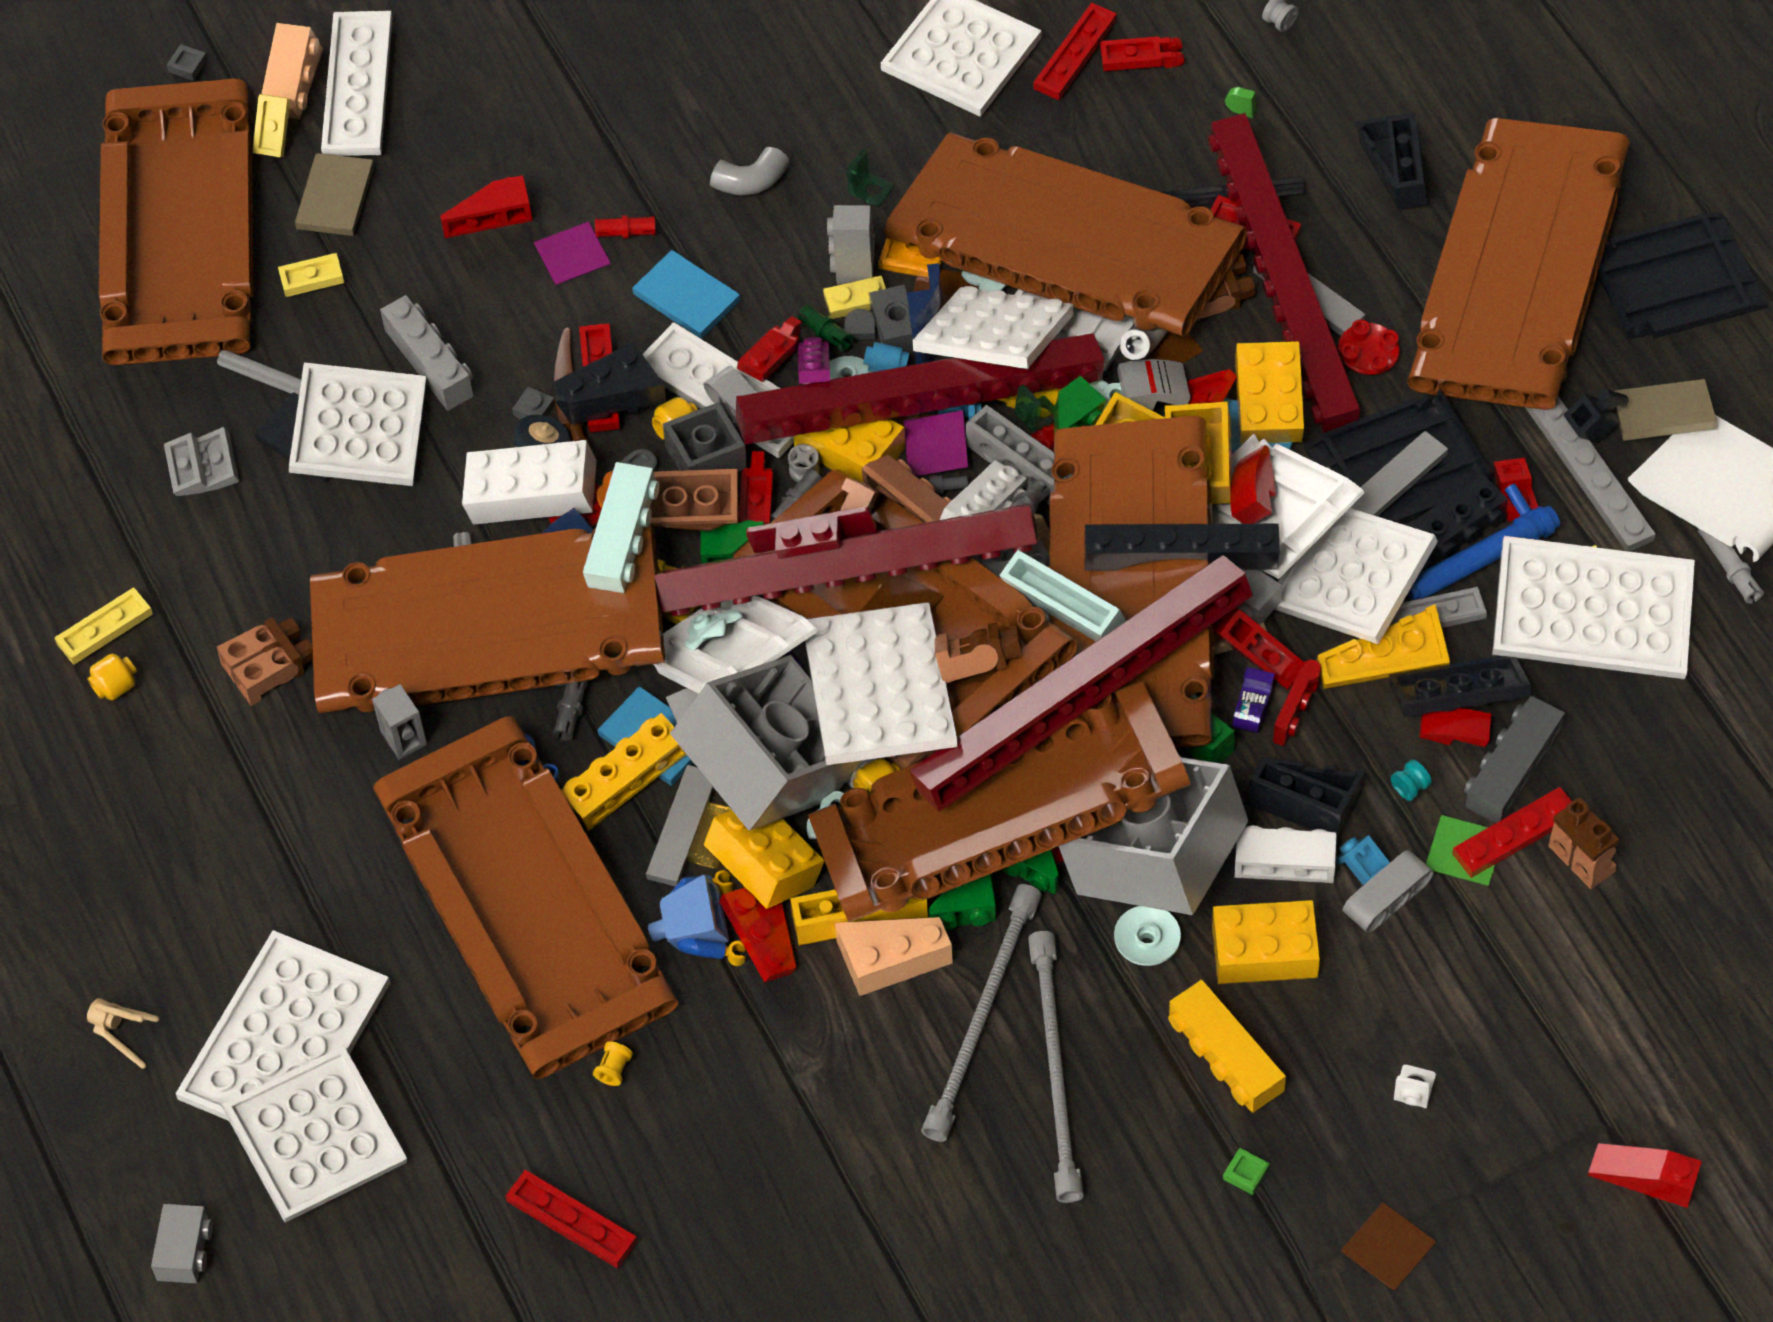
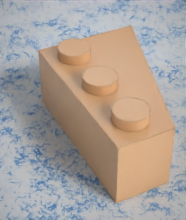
M276 23L262 94L291 98L288 118L300 120L302 111L307 106V96L323 47L311 27Z
M940 917L835 923L836 941L859 996L953 963L952 944Z

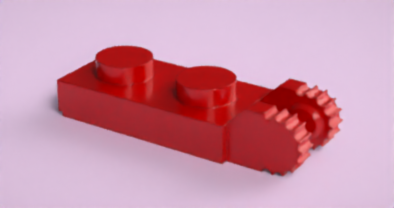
M1159 36L1100 42L1103 71L1161 67V65L1166 68L1180 66L1185 61L1182 52H1179L1183 47L1182 41L1177 37L1159 38Z
M1311 659L1305 661L1303 667H1301L1275 722L1274 743L1285 746L1289 735L1293 737L1296 735L1301 720L1297 717L1301 710L1306 712L1312 693L1316 692L1320 682L1319 675L1321 674L1322 667L1319 661Z

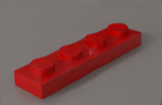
M1091 3L1035 79L1034 90L1060 100L1098 48L1100 42L1103 41L1116 23L1117 13Z
M609 323L579 327L583 367L612 353ZM618 412L609 413L607 418L588 421L589 433L620 429Z
M1558 787L1453 847L1452 854L1472 878L1551 833L1554 825V816L1565 809L1572 801L1562 788Z
M524 1170L505 1195L508 1203L617 1269L638 1242L637 1236L527 1170Z

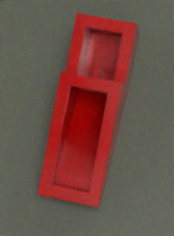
M1263 445L1241 458L1232 475L1230 487L1231 516L1241 524H1254L1272 513L1270 498L1276 495L1270 451L1267 445Z

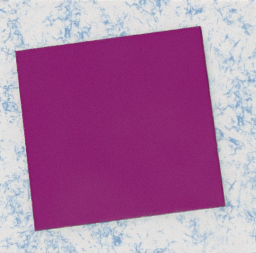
M589 221L534 242L555 285L611 264L598 238H596Z
M963 410L904 421L907 465L911 468V473L914 476L968 467Z

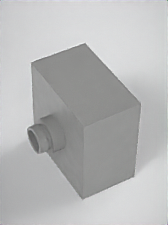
M791 655L707 682L670 733L749 831L820 805L825 797L842 788L862 762L861 760L826 765L812 680Z
M1180 757L1189 777L1190 786L1158 798L1155 806L1148 811L1134 812L1130 809L1126 811L1121 821L1060 845L1059 849L1076 894L1193 915L1248 822L1230 765Z

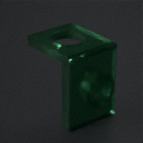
M861 149L846 170L848 193L876 207L881 206L894 188V184L869 173L868 152L864 149ZM874 184L879 185L883 189L876 196L868 195L865 192L868 186Z
M1024 384L1019 386L1014 413L1028 429L1034 433L1054 423L1055 406L1047 397L1042 396L1037 399ZM1041 407L1049 411L1050 415L1047 418H1040Z

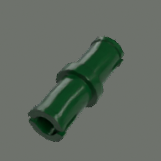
M805 305L800 310V313L806 317L798 314V320L815 331L816 337L822 338V340L826 339L842 352L852 345L845 339L853 342V335L836 325L835 319L822 315L811 305Z

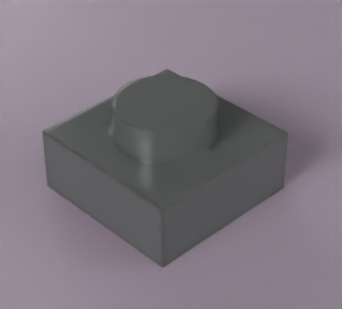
M180 44L167 64L168 72L194 81L208 61L205 52Z
M527 387L512 408L513 415L520 419L529 415L548 416L555 406V400L552 396Z

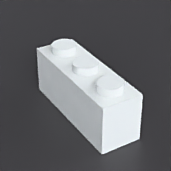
M1254 825L1247 826L1236 841L1235 878L1333 883L1336 833L1327 832L1322 829L1299 831L1288 827L1263 829Z

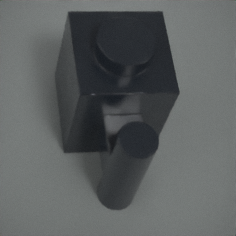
M1603 388L1599 391L1598 398L1584 394L1563 415L1579 438L1599 443L1620 423L1612 410L1617 405L1621 407L1626 406L1629 399L1627 395Z

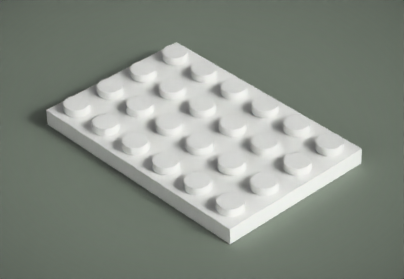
M1504 536L1492 655L1685 679L1688 664L1695 560Z
M929 602L807 619L818 631L805 640L826 765L957 747V736L946 683L942 680L935 656L934 638H936Z
M273 930L177 1090V1099L228 1120L222 1109L223 1103L339 1047L345 1046L348 1054H350L389 987V977Z

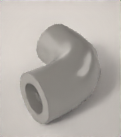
M766 147L755 163L749 166H737L721 159L712 172L710 187L739 196L758 194L771 188L782 177L789 166V158L777 148Z
M1134 326L1132 330L1127 331L1120 340L1121 352L1126 358L1141 360L1158 346L1168 331L1158 327L1152 330H1141Z

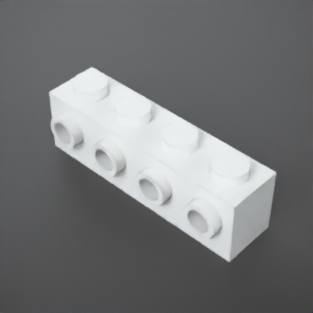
M993 461L944 508L940 520L1010 507L1016 495L1020 492H1025L1023 487L1027 478L1019 474L1013 467Z

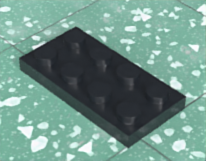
M1498 656L1389 674L1390 688L1404 717H1419L1425 713L1436 711H1454L1457 708L1472 705L1485 706L1490 702L1503 700L1516 701L1521 697L1531 696V685L1516 657Z

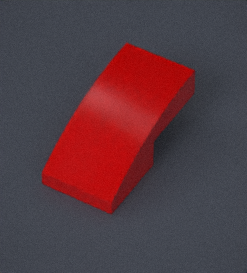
M1525 458L1494 462L1498 489L1508 499L1506 507L1507 521H1513L1520 516L1505 492V489L1512 484H1516L1531 510L1537 508L1538 504L1532 490V477Z
M1457 708L1454 711L1448 712L1436 711L1425 713L1421 716L1419 738L1450 745L1453 740H1458L1485 747L1489 742L1491 714L1464 708Z

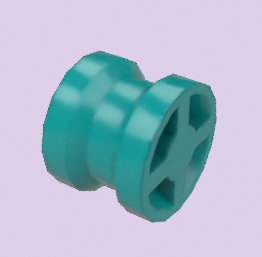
M1412 759L1405 764L1403 771H1396L1390 777L1394 789L1407 801H1412L1417 797L1420 789L1425 790L1432 784L1427 770L1419 762Z

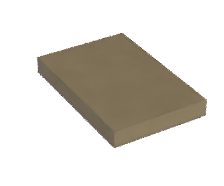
M316 153L295 220L296 229L354 236L373 173V160Z
M1705 379L1615 390V392L1627 395L1629 399L1626 406L1621 407L1617 405L1615 407L1617 418L1620 421L1619 426L1623 441L1717 429V420Z

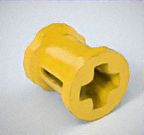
M606 1042L604 1046L605 1054L600 1065L594 1068L593 1076L607 1085L619 1086L623 1080L621 1076L626 1062L631 1060L633 1052L617 1042Z

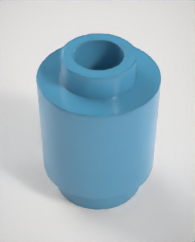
M874 342L873 347L867 346L863 364L869 365L868 372L907 366L909 352L902 351L903 348Z

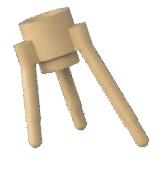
M101 998L94 1000L87 1013L88 1022L95 1025L93 1032L103 1036L140 1068H146V1063L113 1036L108 1029H116L122 1018L137 1022H143L144 1020L158 1022L159 1017L122 1007Z

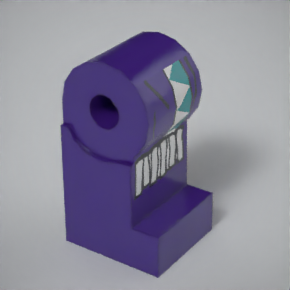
M1246 667L1244 682L1233 719L1234 728L1259 733L1274 691L1275 673Z

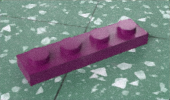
M811 337L804 339V343H798L799 384L830 381L828 341H822V338Z

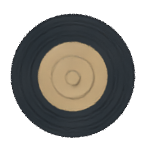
M529 415L522 418L514 432V444L516 447L570 442V435L566 427L556 419L545 415Z

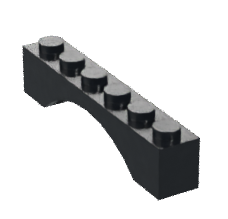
M1278 523L1085 525L1084 571H1114L1135 564L1164 559L1215 561L1222 555L1244 570H1277L1280 554Z

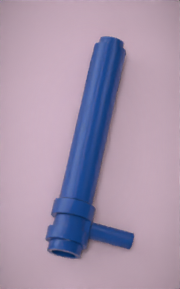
M1516 484L1508 486L1505 492L1520 514L1518 518L1513 520V524L1420 572L1407 594L1411 600L1429 597L1501 559L1504 536L1539 540L1540 537L1547 538L1553 535L1555 530L1560 527V521L1556 512L1548 505L1545 507L1538 506L1531 510Z

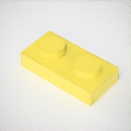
M259 94L252 153L284 157L291 98Z
M337 253L278 267L285 297L344 283Z
M881 275L824 288V298L830 317L833 319L844 317L856 309L870 311L869 292L886 289Z

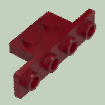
M861 507L749 527L746 529V535L754 553L775 550L778 559L839 549L841 538L876 532V523L869 507Z

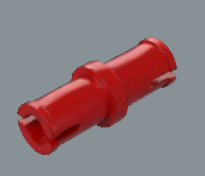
M622 215V218H595L596 238L622 236L623 239H629V236L655 235V216L628 218V215Z

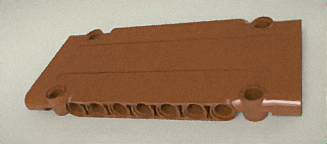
M223 79L122 88L107 92L105 98V118L102 123L105 132V142L101 143L99 300L101 306L100 316L103 323V361L111 365H125L219 356L222 350H228L235 354L247 352L250 349V323L252 321L250 298H253L251 129L248 121L247 83L240 79Z
M1493 118L1487 121L1481 142L1474 150L1475 162L1473 168L1468 169L1423 312L1421 332L1417 336L1418 348L1407 380V384L1411 389L1416 392L1437 395L1438 390L1441 389L1447 397L1549 410L1555 407L1561 384L1567 377L1569 356H1573L1576 351L1615 214L1618 191L1621 188V173L1630 145V141L1625 135L1611 131Z
M950 132L945 136L890 214L885 225V237L910 246L916 244L920 254L925 258H936L939 256L944 263L951 267L1047 299H1059L1064 303L1073 304L1074 308L1110 320L1121 321L1126 315L1133 317L1135 326L1141 330H1152L1158 327L1159 329L1185 337L1241 252L1247 238V228L1213 217V212L1206 207L1199 206L1191 209L1184 200L1021 147L1012 146L1005 150L999 148L998 143L992 138L974 140Z
M1184 416L1063 428L1054 433V464L1051 469L1054 478V492L1050 493V569L1120 609L1126 621L1211 564L1212 561L1202 559H1164L1135 564L1114 571H1084L1085 525L1212 524L1206 420L1198 416ZM1193 462H1199L1194 467H1187L1189 464ZM1073 474L1072 477L1063 479L1066 475ZM1050 615V623L1057 626L1077 641L1078 648L1074 657L1096 642ZM1214 624L1208 626L1119 688L1121 689L1141 680L1143 681L1175 748L1203 746L1211 742V708L1213 706L1210 680L1214 679ZM1115 692L1111 693L1112 698L1116 696ZM1194 693H1203L1197 699H1190L1191 695H1193Z
M840 469L832 470L770 524L840 511L848 495V492L841 488L846 478L852 477ZM877 498L871 510L876 523V532L923 523L890 498H886L884 501ZM747 542L738 550L733 558L758 553H754L750 542ZM970 556V561L966 563L951 565L950 560L938 562L939 567L920 570L919 565L907 567V573L902 574L944 596L931 611L936 636L947 633L948 640L952 641L970 636L977 629H988V624L995 622L998 623L999 630L1017 626L1022 645V656L1007 659V668L997 670V666L987 672L946 683L957 737L1071 660L1078 648V643L1075 639L1047 621L1042 609L1032 607L1023 594L1005 583L1001 578ZM888 571L875 573L876 579L857 582V577L844 579V585L826 588V583L814 584V590L803 593H795L794 588L782 590L783 596L766 600L799 614L806 619L856 613L862 610L878 591L879 585H883L889 578Z
M649 524L648 527L643 528L641 535L643 536L642 551L640 555H635L633 562L635 564L634 578L631 583L627 582L625 593L587 587L583 570L596 528L592 533H588L583 529H568L389 556L379 559L375 566L367 567L364 563L354 562L341 571L311 575L310 595L314 694L318 712L321 714L348 710L350 707H357L362 712H372L375 710L372 699L383 690L393 688L401 684L413 704L420 706L588 681L598 677L599 670H607L612 675H622L629 671L633 665L638 667L665 663L662 611L654 576L658 573V562L653 525ZM615 653H621L615 658H610ZM369 690L368 693L360 695L363 691Z
M1141 680L1114 691L1115 697L1112 698L1111 694L940 812L917 791L909 770L920 763L918 762L877 779L872 785V794L870 795L863 788H853L842 795L840 799L841 807L837 808L836 804H832L808 814L848 922L881 909L886 912L899 911L907 905L911 897L923 900L931 898L1121 821L1126 811L1130 809L1134 812L1148 811L1155 806L1158 798L1190 786L1191 783L1185 767L1143 681Z
M507 716L382 777L375 783L373 790L390 818L396 834L401 838L402 847L496 1018L500 1024H504L513 1045L518 1049L534 1079L545 1078L604 1048L606 1042H615L668 1015L677 1008L679 1002L659 969L654 954L648 950L649 946L641 928L548 768H543L535 748L530 745L514 717ZM523 760H529V761H530V763H528L527 765H524V766L518 765V763H519L520 761H523ZM406 818H414L410 823H401ZM640 966L650 967V969L644 973H638L635 971ZM520 1027H531V1030L527 1033H517Z

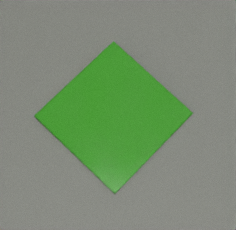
M1441 815L1426 865L1434 872L1489 886L1495 865L1471 878L1452 854L1453 847L1488 827Z

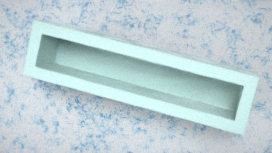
M616 462L583 570L587 587L625 593L627 582H632L635 573V564H633L635 555H640L643 547V536H641L643 528L648 527L651 520L652 499L656 500L659 493V481L655 479L653 468Z
M1017 550L999 575L1005 583L1023 594L1031 604L1096 642L1126 622L1120 609Z

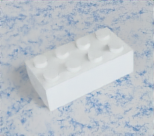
M587 440L467 452L462 505L473 524L562 516L572 508H575L579 514L593 512L596 459Z

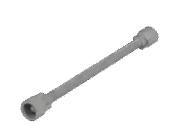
M1020 884L1016 888L1009 906V910L1012 911L1010 925L967 1031L968 1033H966L965 1040L957 1056L955 1066H953L952 1073L944 1089L942 1099L938 1100L936 1106H930L922 1126V1134L931 1140L938 1142L947 1140L955 1119V1115L952 1114L954 1099L960 1088L964 1073L969 1065L1022 926L1026 924L1027 919H1033L1042 897L1041 892L1033 886Z
M1038 931L1032 933L1028 937L1031 963L1036 964L1039 971L1057 1145L1059 1149V1171L1054 1173L1056 1199L1059 1202L1071 1203L1081 1200L1084 1194L1081 1170L1075 1169V1163L1072 1160L1062 1059L1060 1055L1051 971L1053 969L1052 962L1057 960L1055 935L1049 931Z

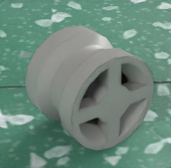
M1270 0L1264 8L1262 18L1267 23H1274L1276 29L1280 32H1285L1294 24L1299 9L1293 4L1288 5L1285 0Z
M800 444L790 450L788 464L789 474L793 480L799 482L808 468L816 471L818 474L820 473L819 455L813 446Z

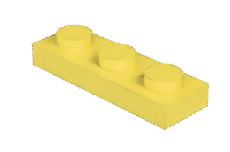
M133 587L56 636L55 641L72 664L75 665L150 617L153 613L151 607Z

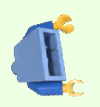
M720 870L716 873L715 878H712L710 875H702L681 879L670 894L663 897L660 901L662 919L648 924V931L652 940L658 942L666 938L670 944L682 953L715 959H723L724 956H727L730 964L734 966L743 965L746 957L733 953L734 951L744 952L745 947L741 941H734L729 947L725 946V943L729 941L723 908L719 899L723 894L733 891V883L728 882L730 874L726 870Z

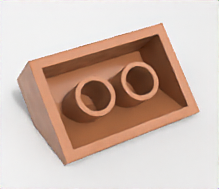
M886 455L866 464L862 468L863 482L880 492L878 498L881 501L890 498L923 523L940 520L944 508L952 501L948 497L941 498L935 493V488L926 479L921 478L919 480L911 473V468L901 459L896 461L890 455Z
M737 469L654 472L656 481H659V493L657 499H652L650 505V524L653 526L738 523L740 488Z

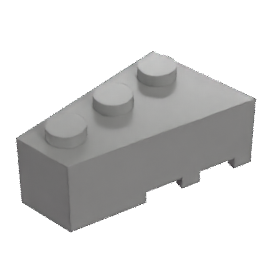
M834 205L833 218H827V236H829V254H831L830 272H836L837 285L873 277L875 234H872L874 226L871 224L872 213L870 206Z

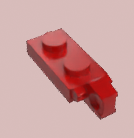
M791 316L783 323L781 328L774 326L738 360L737 369L764 382L795 351L796 344L799 342L798 336L800 335L799 330L802 321Z
M752 451L751 468H744V471L741 473L739 517L741 519L739 522L752 520L755 522L763 521L764 525L771 523L772 468H765L764 451Z

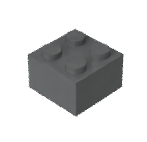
M720 402L663 423L665 448L679 471L737 469L739 472L747 468L745 444Z

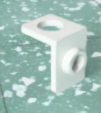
M1403 1065L1401 1074L1396 1079L1394 1100L1427 1108L1435 1080V1072ZM1411 1076H1419V1077H1421L1425 1082L1419 1081V1080H1415V1079H1411V1078H1409V1077H1411Z

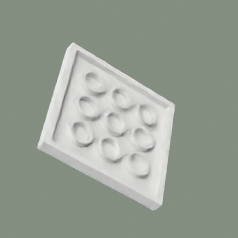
M930 0L883 59L881 71L981 117L1040 41L1041 30L976 0Z
M973 286L960 287L913 339V351L1028 369L1074 315L1073 304L1064 303L1059 299L1044 300L1034 298L1031 295H1010L1000 290L990 292L978 290Z
M304 363L289 473L413 486L426 376Z
M1349 508L1281 576L1278 581L1282 584L1281 602L1274 610L1379 644L1438 541L1434 534Z
M345 1046L339 1047L222 1104L223 1111L285 1223L407 1162L406 1155Z

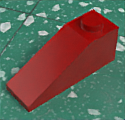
M523 175L493 181L440 215L444 237L449 238L532 221Z
M1237 607L1213 623L1215 636L1258 669L1275 673L1274 681L1288 690L1296 679L1301 667H1303L1304 661Z
M1598 1143L1588 1176L1688 1208L1702 1161L1669 1150Z

